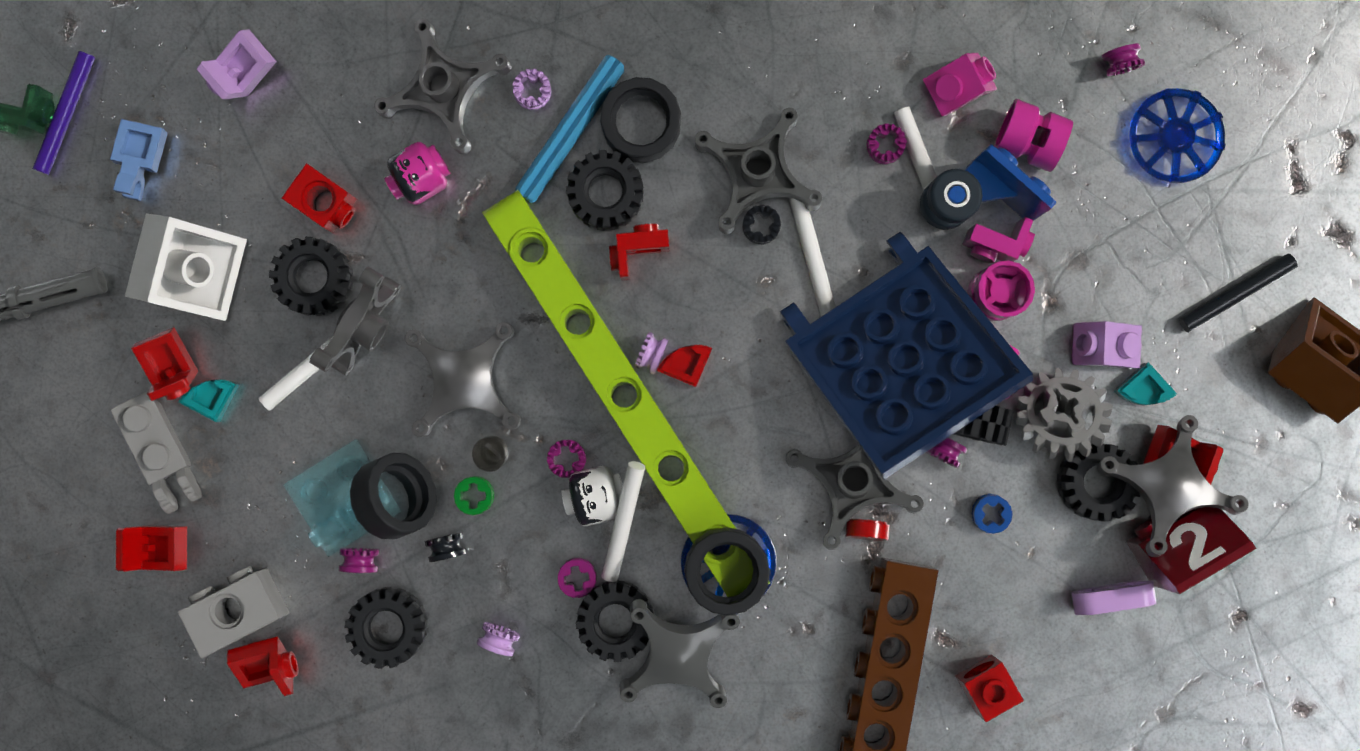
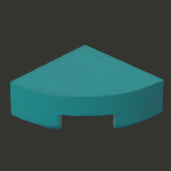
M1149 362L1142 364L1140 368L1114 390L1122 399L1138 405L1163 403L1177 395Z
M227 380L205 381L192 387L180 398L179 403L215 422H221L240 384Z

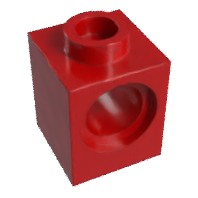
M307 163L282 196L283 200L331 233H334L337 227L342 229L349 223L356 210L353 205L358 200ZM330 191L332 194L330 207L324 211H317L315 208L316 197L322 192Z
M993 655L955 675L974 711L985 722L1024 701L1003 662Z

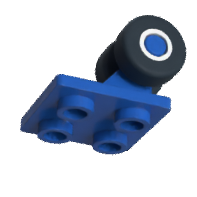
M990 144L970 162L966 170L950 169L938 175L924 189L920 198V210L924 219L931 226L937 229L949 230L960 226L978 211L981 202L1001 199L1021 218L1027 217L1033 221L1051 210L1057 202L1050 196L1051 190L1043 181L1034 176L1028 177L1017 167L1018 161L1009 151L1002 147L996 148Z

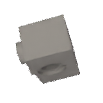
M251 566L227 577L229 586L215 592L213 586H210L188 597L191 605L179 611L178 614L201 659L290 614L268 568L253 572ZM228 598L236 600L240 605L241 613L237 620L230 618L225 611V603Z

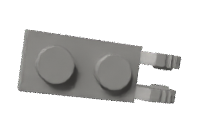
M149 390L110 411L148 485H152V491L159 502L158 504H160L166 514H170L178 509V502L166 480L167 478L176 474V479L184 495L192 502L201 498L202 493L190 469L192 464L159 399L151 401L147 395Z

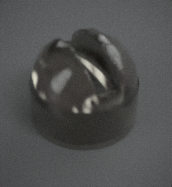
M497 436L482 438L474 445L472 450V458L475 465L487 472L496 471L507 462L509 456L506 442ZM487 442L501 455V459L485 446Z

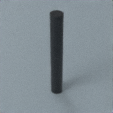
M1287 253L1179 318L1180 325L1189 333L1298 267L1297 261L1291 254Z

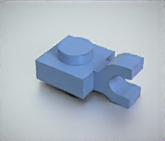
M121 119L110 160L115 164L121 165L113 188L115 192L122 193L124 198L137 201L142 200L145 188L144 171L157 173L168 132L160 127Z

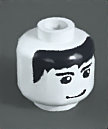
M599 466L579 472L576 471L569 477V489L561 490L566 514H575L577 521L582 526H591L615 520L623 487L620 473L613 474L609 467Z

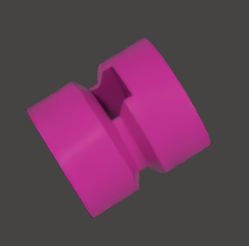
M1016 98L1004 118L997 135L995 147L1006 149L1016 159L1025 155L1028 164L1051 172L1059 162L1068 143L1073 128V120L1051 111L1044 116L1040 115L1038 106ZM1036 130H1042L1037 145L1031 144Z
M1009 260L996 262L976 273L969 282L967 294L990 321H1002L1022 313L1032 303L1035 293L1034 280L1030 272L1020 263Z

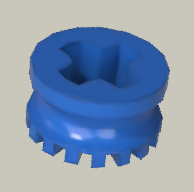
M989 493L976 499L972 506L971 515L977 527L986 533L995 534L1008 528L1012 521L1013 513L1007 500L996 494ZM999 503L1002 507L998 512L1002 517L1000 522L995 523L990 520L984 524L982 519L986 514L982 510L983 506L988 504L994 507Z

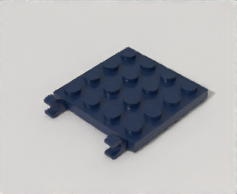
M901 231L886 240L891 248L889 254L899 266L810 324L794 302L780 311V314L785 319L783 320L785 325L793 334L792 337L785 341L788 349L884 480L1033 381V373L932 249L927 246L917 253Z

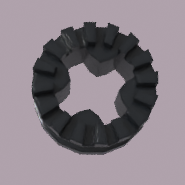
M762 204L753 206L744 216L743 233L750 242L757 245H765L777 237L781 221L777 211L770 206ZM760 214L762 219L771 218L773 223L768 228L769 235L763 236L760 231L755 233L751 231L750 227L755 222L753 216Z
M463 532L424 541L425 546L430 547L432 550L431 555L428 557L429 562L467 554L466 548L460 545L461 539L464 538Z

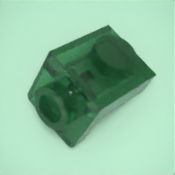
M29 83L22 108L0 103V132L18 136L19 129L44 135L46 124L51 122L54 115L53 93L38 85Z

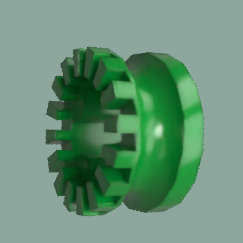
M474 476L459 482L455 488L454 500L458 509L463 513L477 515L484 513L491 507L494 502L495 493L493 486L488 480H485L483 477ZM471 483L477 484L478 491L485 492L486 494L485 500L478 501L477 508L471 507L469 500H463V493L470 490Z

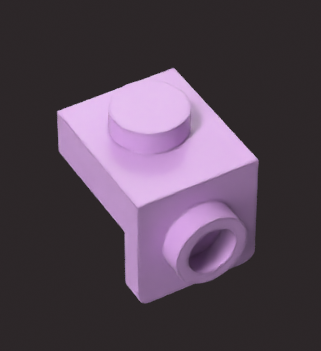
M239 30L216 60L202 61L198 65L197 70L206 80L208 88L225 100L249 96L277 61L250 30Z
M1106 321L1075 323L1073 327V365L1140 368L1142 326Z

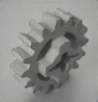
M1055 368L1054 377L1051 379L1041 372L1037 378L1038 386L1033 383L1027 384L1024 388L1025 396H1019L1016 408L1021 411L1016 415V425L1025 426L1021 433L1022 440L1034 438L1033 451L1037 453L1043 447L1049 449L1050 460H1054L1058 452H1064L1066 460L1072 461L1076 450H1079L1085 457L1089 456L1092 449L1091 443L1101 447L1105 439L1103 433H1109L1112 420L1106 417L1111 415L1113 406L1110 403H1102L1106 397V389L1102 388L1094 391L1092 387L1095 378L1092 376L1084 382L1078 380L1079 371L1077 369L1071 372L1070 377H1064L1061 369ZM1042 399L1044 409L1040 410L1038 416H1035V406ZM1092 412L1093 423L1086 430L1084 419Z

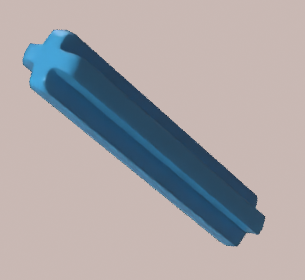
M606 55L517 184L515 191L519 190L526 201L536 202L604 102L608 93L623 74L624 65L615 57Z

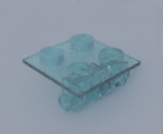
M357 439L284 484L287 492L312 530L308 533L309 539L315 547L322 546L328 557L368 533L357 521L350 500V488L354 475L363 465L371 462ZM380 477L378 484L379 497L384 508L393 517L400 513L401 509Z

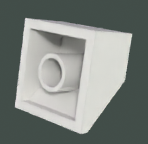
M146 213L125 297L226 321L247 239L172 217Z

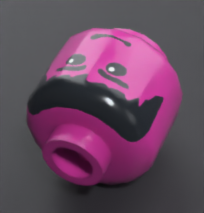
M415 142L388 159L387 167L390 175L386 176L384 180L397 200L405 197L412 205H418L443 191L447 187L446 176L451 174L434 144L427 147L422 142Z

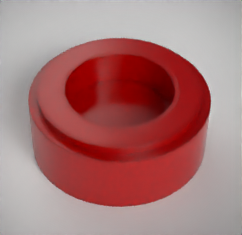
M849 519L846 523L845 537L889 541L890 525L882 521Z

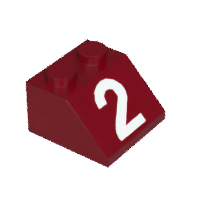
M1213 507L1197 508L1182 514L1168 531L1166 537L1167 550L1159 557H1151L1145 550L1152 534V519L1139 525L1134 530L1136 536L1126 541L1148 580L1153 581L1155 587L1177 594L1185 592L1256 549L1250 538L1222 509ZM1154 544L1155 549L1159 550L1158 546Z

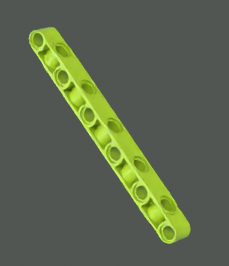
M516 190L483 211L482 214L637 457L645 465L646 471L692 543L694 544L696 539L710 530L723 527L736 529L519 190ZM531 243H537L544 247L542 257L535 262H527L522 259L523 249ZM575 314H584L590 319L588 330L580 335L572 334L567 330V322ZM621 385H629L637 392L635 402L629 407H619L612 400L614 390ZM666 457H676L683 464L684 472L675 481H667L659 474L658 466ZM730 545L728 550L722 554H713L709 551L703 559L727 597L743 592L752 580L753 566L751 559L745 551L737 546Z

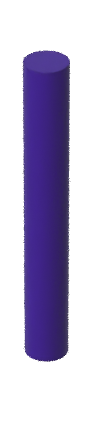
M78 51L32 169L50 175L95 61L94 56Z

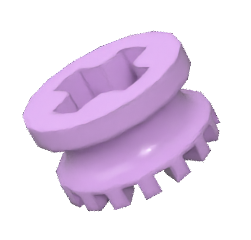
M534 68L519 72L520 74L515 77L512 85L517 103L529 110H536L545 106L551 95L550 82L547 76L542 71H537ZM529 80L532 84L540 81L543 84L539 88L541 97L537 100L532 96L522 97L525 91L523 86L525 81Z
M648 332L643 343L644 345L641 348L643 350L640 351L634 367L640 369L642 366H646L649 368V373L655 375L669 340L663 338L658 341L654 338L653 333Z
M485 622L482 627L485 630V635L478 638L477 645L500 655L513 656L515 650L512 648V643L519 640V633L509 628L503 631L504 626H500V629H498V624Z

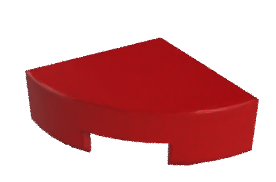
M690 345L679 348L665 357L657 371L696 388L712 348L704 345Z

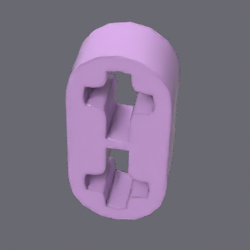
M1132 581L1079 589L1071 592L1075 615H1095L1157 604L1153 581Z

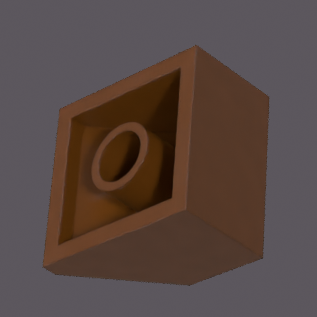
M1313 297L1273 350L1268 373L1273 376L1274 380L1281 387L1291 389L1306 400L1315 412L1322 415L1325 414L1338 424L1360 407V330Z

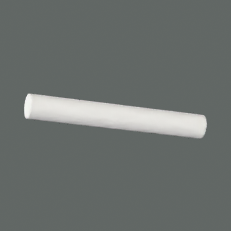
M908 106L895 111L894 116L901 131L905 133V139H907L906 147L924 190L937 176L911 109Z
M791 198L789 203L820 316L822 317L836 307L810 211L805 207L804 203Z
M333 336L330 337L319 348L323 350L329 344ZM313 353L259 397V401L267 410H272L319 370V368L309 363Z
M631 461L627 466L601 575L608 582H616L619 578L645 471V465L640 462Z

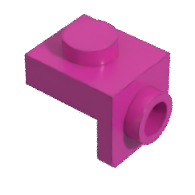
M966 53L923 79L942 117L948 116L982 95L990 94L997 90L993 81L996 79V72L990 61L985 56L981 57L979 53Z
M1027 217L1019 220L1014 227L1011 237L975 224L968 229L962 245L972 249L970 254L973 257L988 263H995L996 259L1014 262L1019 258V255L1025 257L1033 243L1035 233L1030 232L1033 220Z

